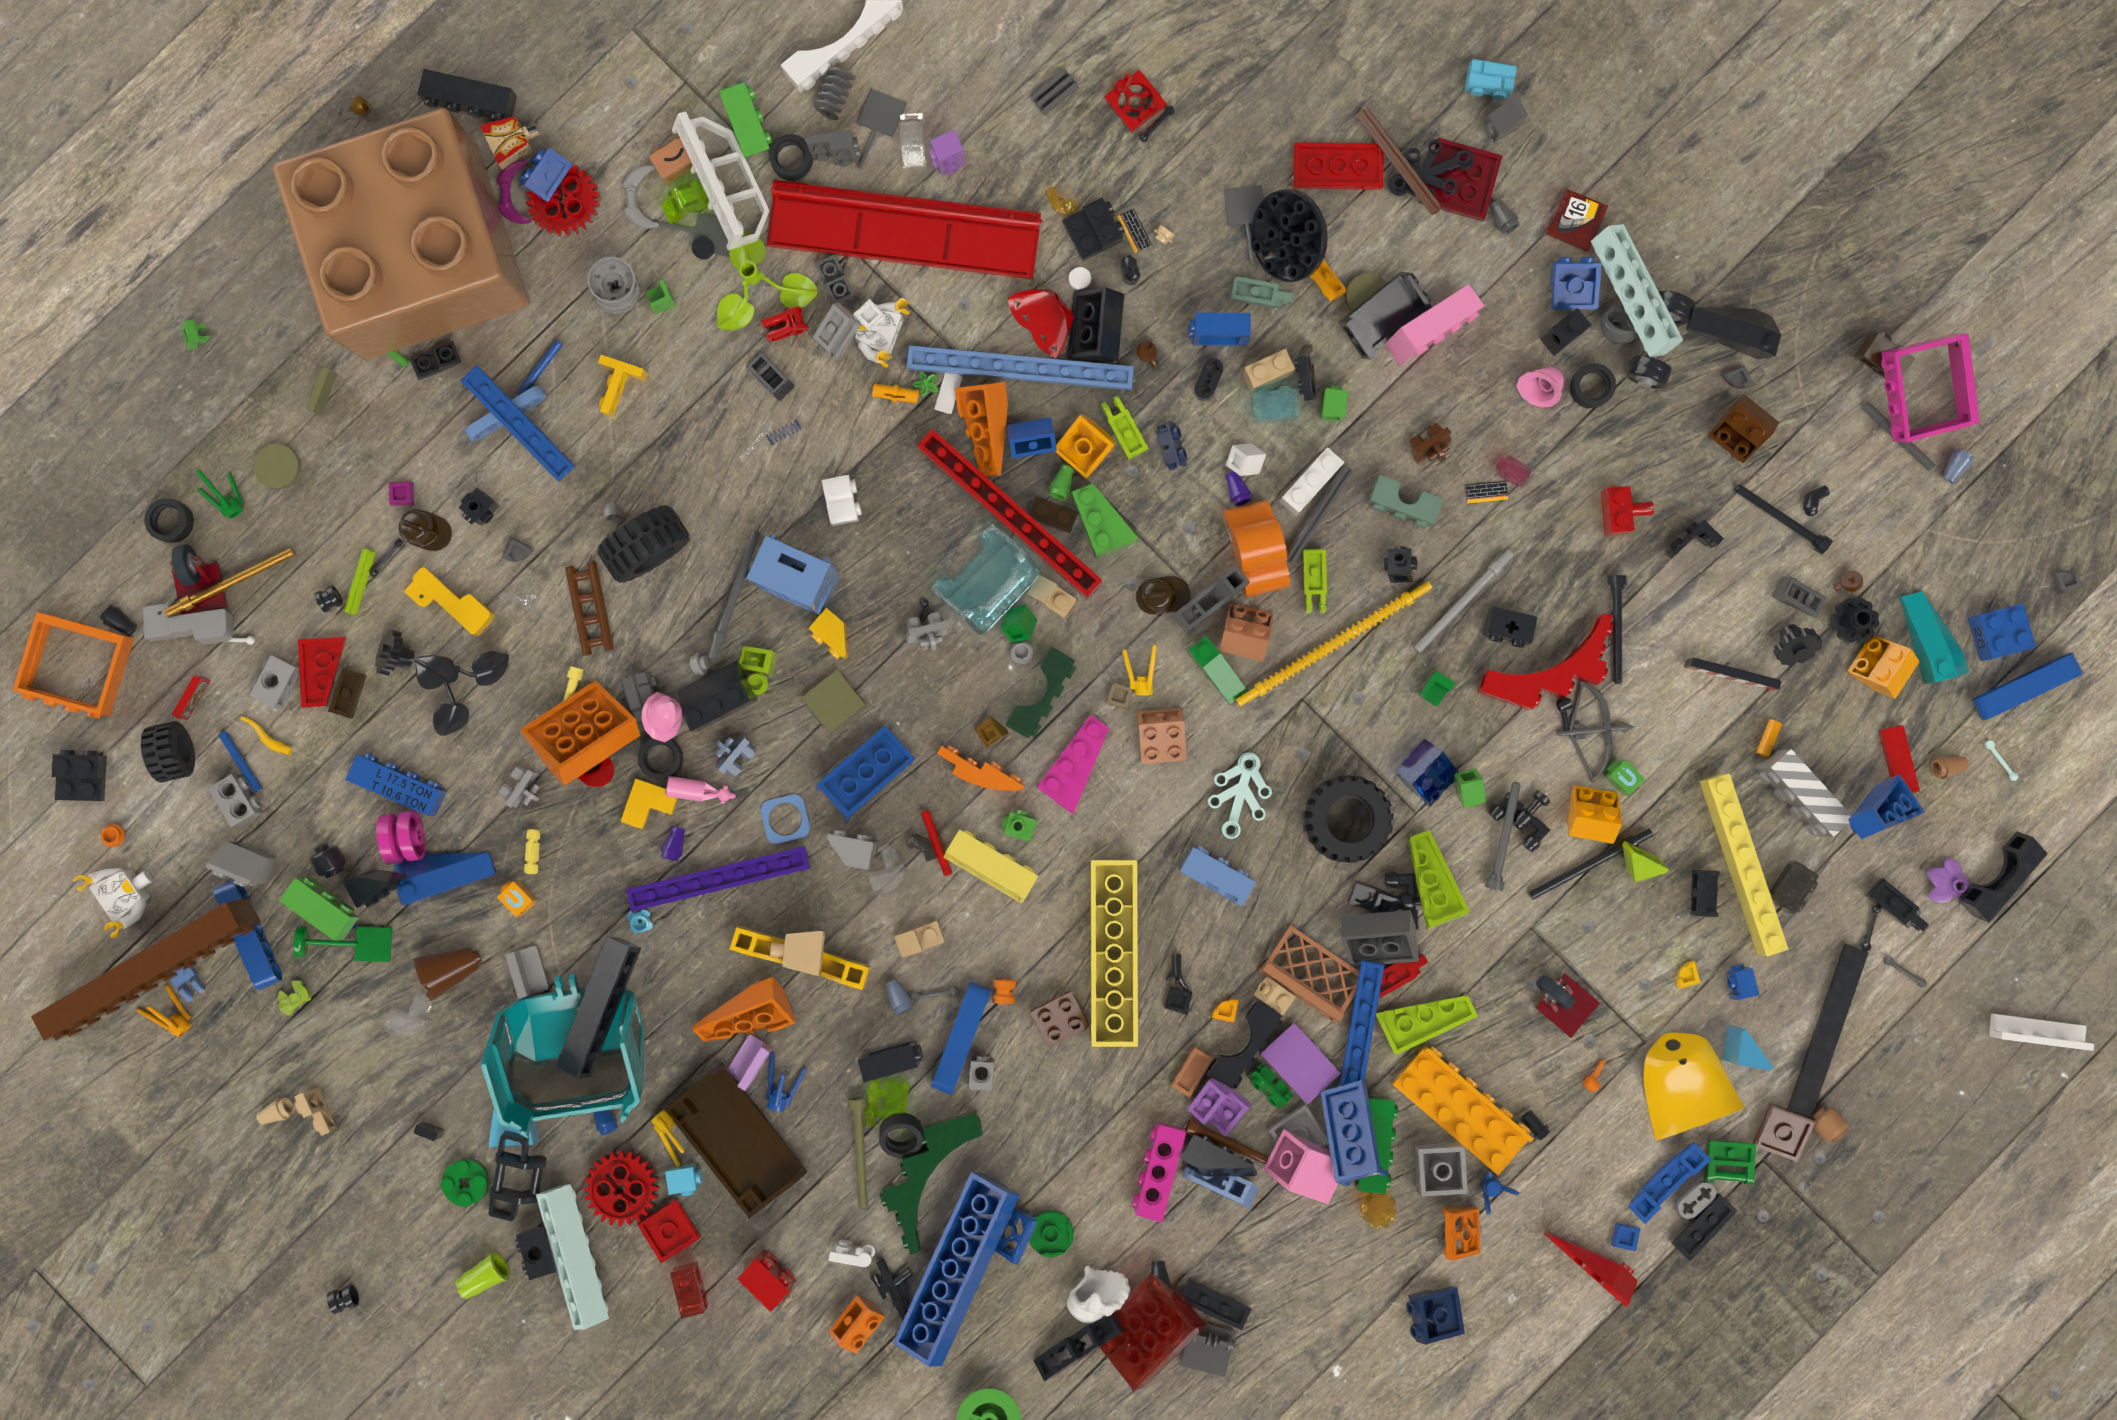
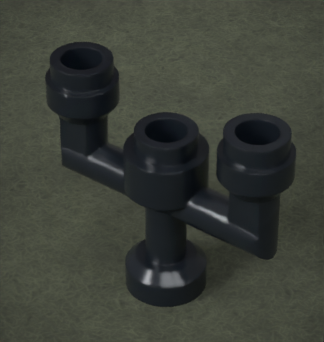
M1539 790L1533 793L1534 800L1526 809L1519 800L1517 801V812L1513 820V825L1519 830L1526 829L1530 824L1537 829L1532 835H1528L1522 843L1531 853L1540 847L1541 840L1551 831L1541 820L1533 816L1541 805L1548 806L1551 802ZM1510 792L1499 803L1493 804L1488 812L1497 822L1505 816Z
M1385 873L1386 887L1397 888L1399 885L1407 884V893H1400V895L1396 896L1401 899L1398 909H1401V911L1411 910L1416 930L1419 929L1416 906H1422L1420 896L1415 897V873Z

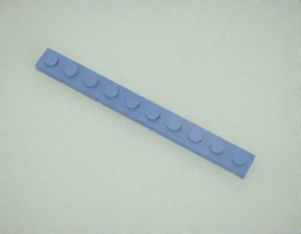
M909 346L907 370L1130 391L1132 389L1134 366Z

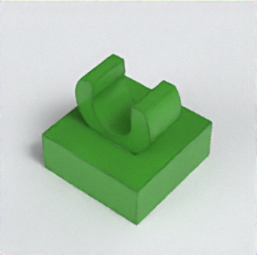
M194 320L184 321L181 330L187 350L197 349L199 343L209 341V336H201L198 333L206 329L205 324L195 326Z

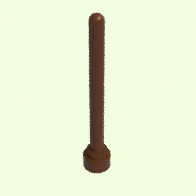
M1190 1117L1185 1127L1186 1135L1193 1137V1135L1198 1137L1206 1136L1217 1144L1265 1165L1269 1159V1156L1204 1128L1203 1124L1193 1117Z

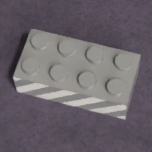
M1792 749L1774 751L1769 758H1766L1755 768L1759 772L1758 777L1766 785H1770L1775 790L1774 795L1780 801H1785L1788 804L1791 814L1806 824L1805 829L1812 836L1834 837L1850 823L1848 819L1851 817V814Z

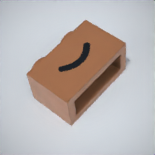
M679 135L674 137L671 143L664 147L656 148L648 156L666 186L689 173L692 168V162Z

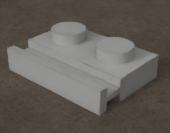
M837 302L832 305L813 338L828 352L831 351L834 354V358L837 359L842 356L862 324L857 322L854 316Z

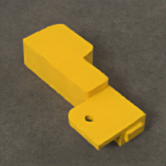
M424 566L413 575V582L403 591L420 607H427L435 600L467 631L475 636H479L490 625L495 616L476 596L467 594L460 598Z

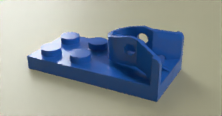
M884 726L818 782L815 789L821 791L844 816L843 820L847 822L855 812L911 765L915 758L892 732Z
M1360 1080L1321 1091L1335 1182L1343 1186H1349L1353 1180L1376 1174L1388 1176L1389 1172L1380 1166L1366 1082Z

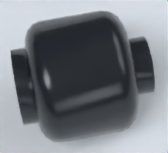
M324 843L314 848L315 853L311 855L310 861L318 876H325L327 879L343 871L342 867L346 862L338 846H328L327 843Z

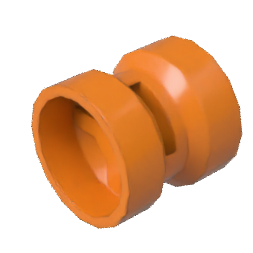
M994 979L993 987L996 991L993 995L992 1003L1015 1004V996L1012 990L1016 988V980Z

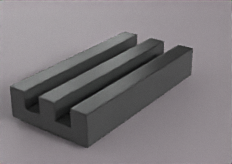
M1064 68L1031 96V100L1044 115H1047L1079 88V84L1073 80V77ZM1063 78H1065L1064 81H1062L1059 85H1057L1053 90H1051V91H1050L1047 95H1045L1041 100H1038L1042 95H1044L1048 90H1050V89H1051L1054 85H1056L1060 80H1062ZM1066 85H1071L1067 90H1065L1061 95L1054 99L1050 104H1048L1046 107L1043 106V104H1045L1049 99L1056 95Z

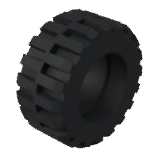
M662 505L629 520L626 524L608 535L598 546V556L613 579L620 583H625L652 571L681 551L689 542V532L674 509L670 506Z
M1343 775L1324 781L1311 792L1312 795L1307 799L1305 803L1306 808L1303 811L1305 824L1303 827L1308 835V841L1310 844H1313L1315 850L1320 854L1338 862L1356 863L1380 852V848L1386 845L1389 833L1392 834L1393 827L1391 826V821L1394 820V814L1390 810V807H1392L1390 800L1386 799L1384 796L1385 792L1379 789L1374 782L1360 776ZM1344 797L1359 800L1366 807L1369 815V824L1365 833L1351 841L1335 837L1327 825V812L1330 806L1338 799Z

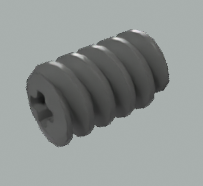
M831 67L828 69V76L824 78L825 84L821 85L820 89L822 92L818 93V100L814 102V107L823 116L831 120H838L839 117L834 112H842L838 104L845 105L846 101L841 96H849L845 88L852 89L853 85L848 80L855 81L856 77L847 70Z

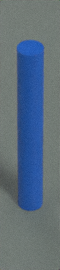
M557 340L553 342L515 394L519 396L533 386L563 344Z
M227 731L219 734V738L254 793L263 789Z

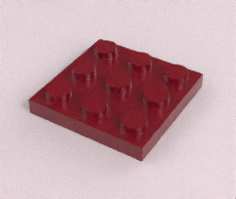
M1438 137L1437 139L1442 144V151L1436 156L1431 167L1455 158L1456 154L1462 150H1468L1473 154L1474 163L1469 170L1462 171L1454 168L1435 176L1445 181L1448 179L1456 181L1457 191L1452 195H1447L1443 190L1426 184V186L1434 189L1436 199L1442 206L1441 210L1483 222L1486 218L1503 155ZM1435 144L1434 150L1438 149L1439 145ZM1462 156L1460 160L1466 161L1468 160V157ZM1452 184L1446 186V189L1452 190L1454 188V185Z

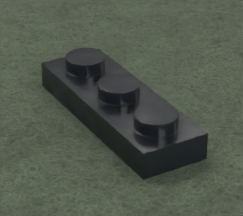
M1718 1193L1715 1199L1684 1228L1671 1244L1691 1261L1735 1215L1737 1210Z
M1187 1278L1178 1298L1180 1302L1240 1330H1243L1251 1312L1250 1306Z

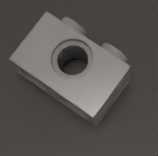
M271 655L270 658L264 661L262 665L263 671L259 678L253 682L251 686L252 692L249 696L273 708L283 709L300 677L299 666L279 656ZM274 676H277L278 683L273 687L271 680Z

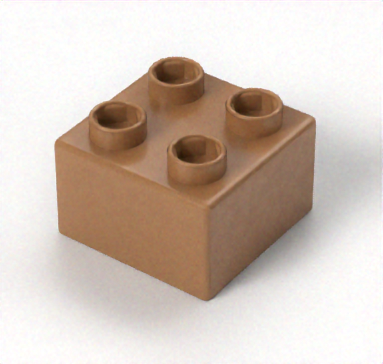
M440 108L277 162L273 165V173L324 331L329 337L363 360L386 355L389 352L398 351L524 309L529 305L527 291L479 146L447 109Z

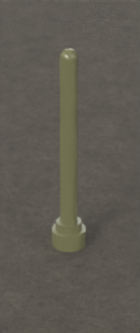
M865 1097L848 1099V1109L854 1115L858 1203L860 1209H866L868 1206L863 1113H865V1108H867Z

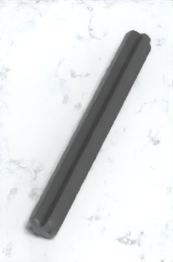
M1346 466L1341 468L1287 551L1288 563L1293 564L1350 479L1353 474L1350 468Z

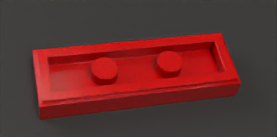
M1904 725L1878 730L1890 778L1900 774L1912 793L1920 792Z

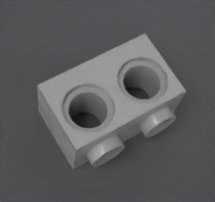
M231 774L208 788L230 827H242L263 814L260 808L262 807L260 800L251 793L249 783L241 774ZM233 784L235 786V793L230 795L229 787ZM243 804H245L247 807V811L244 815L240 811V808Z

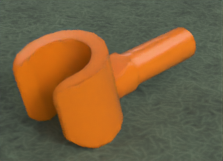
M1600 1060L1592 1075H1589L1583 1081L1584 1086L1590 1092L1597 1091L1601 1086L1596 1079L1606 1063L1603 1060Z

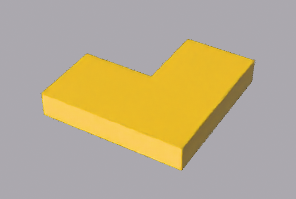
M635 779L621 822L644 829L651 808L673 815L678 798L666 797V788Z

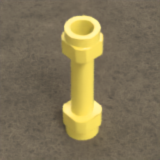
M570 666L567 673L569 681L564 700L575 694L578 680L582 681L583 669Z

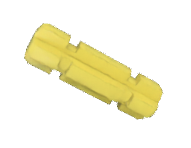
M529 829L526 835L528 842H526L525 861H527V864L524 866V872L526 874H537L538 864L536 862L539 861L540 843H538V839H540V830Z

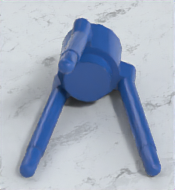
M771 1052L768 1092L766 1095L768 1100L767 1108L777 1112H784L786 1105L790 1106L792 1097L799 1087L807 1067L802 1069L788 1096H786L787 1092L782 1090L785 1080L784 1073L781 1074L777 1089L773 1090L775 1053Z
M1492 1172L1484 1173V1179L1481 1182V1188L1484 1191L1482 1197L1484 1198L1485 1210L1488 1215L1491 1214L1490 1196L1495 1197L1501 1191H1506L1516 1196L1519 1195V1192L1515 1189L1501 1184L1498 1179L1492 1176Z

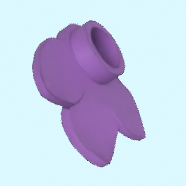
M1946 858L1943 868H1932L1926 871L1927 877L1935 886L1928 894V898L1932 901L1948 902L1953 897H1961L1970 887L1968 879L1962 875L1961 866L1952 859ZM1958 882L1961 883V889H1960V890H1958V889L1956 888V884H1957Z

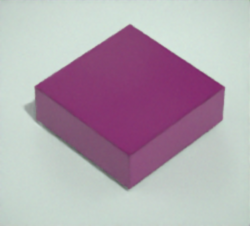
M389 482V505H414V483Z

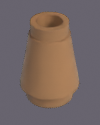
M1937 757L1931 762L1932 774L1941 779L1969 768V762L1966 757Z

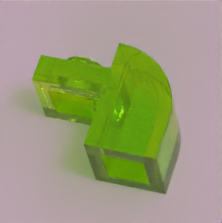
M693 181L669 191V198L661 204L669 224H677L689 213L704 212L708 208L709 199L701 182Z

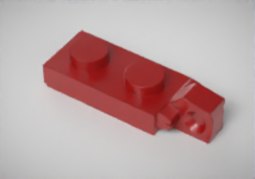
M1419 955V961L1392 963L1385 967L1379 999L1417 978V975L1421 973L1419 968L1429 963L1425 955Z

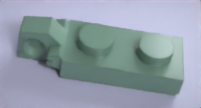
M1235 276L1230 300L1280 308L1281 304L1292 306L1294 293L1283 292L1284 287L1276 283Z

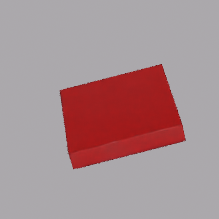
M678 1198L637 1223L660 1263H663L702 1237Z

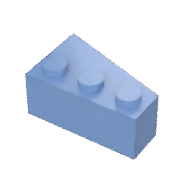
M1201 846L1197 849L1192 847L1179 871L1234 903L1243 906L1256 883L1249 879L1251 875L1240 868L1238 871L1233 870L1229 867L1231 863L1220 857L1215 860L1209 856L1211 852Z

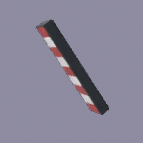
M1698 658L1687 659L1684 666L1687 669L1768 690L1780 689L1782 682L1779 679Z

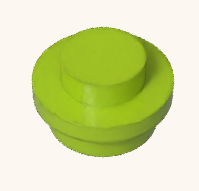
M755 672L747 677L748 683H750L755 695H761L768 689L769 682L764 674Z

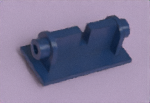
M1169 421L1164 425L1158 426L1156 433L1160 447L1169 446V449L1162 451L1165 466L1169 470L1177 469V464L1178 466L1186 467L1188 456L1185 448L1181 445L1180 438L1182 434L1179 426Z

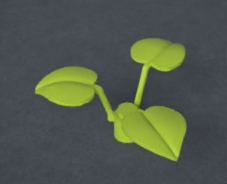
M743 230L742 237L752 235ZM758 238L757 242L730 250V261L739 270L740 275L744 279L742 282L744 298L739 294H729L722 298L717 308V327L722 330L733 331L741 329L751 322L755 309L752 304L747 302L749 298L748 285H755L761 279L776 289L781 290L780 301L789 309L793 307L803 308L818 295V289L812 280L799 273L786 275L783 278V286L778 285L761 273L756 265L763 261L766 248L761 239Z

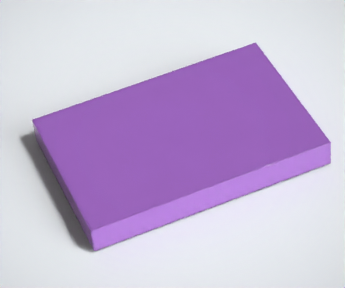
M1294 1022L1260 1052L1307 1105L1341 1074Z

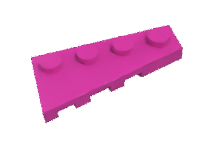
M1090 715L1037 786L1039 790L1071 814L1075 812L1109 730V727L1092 715Z

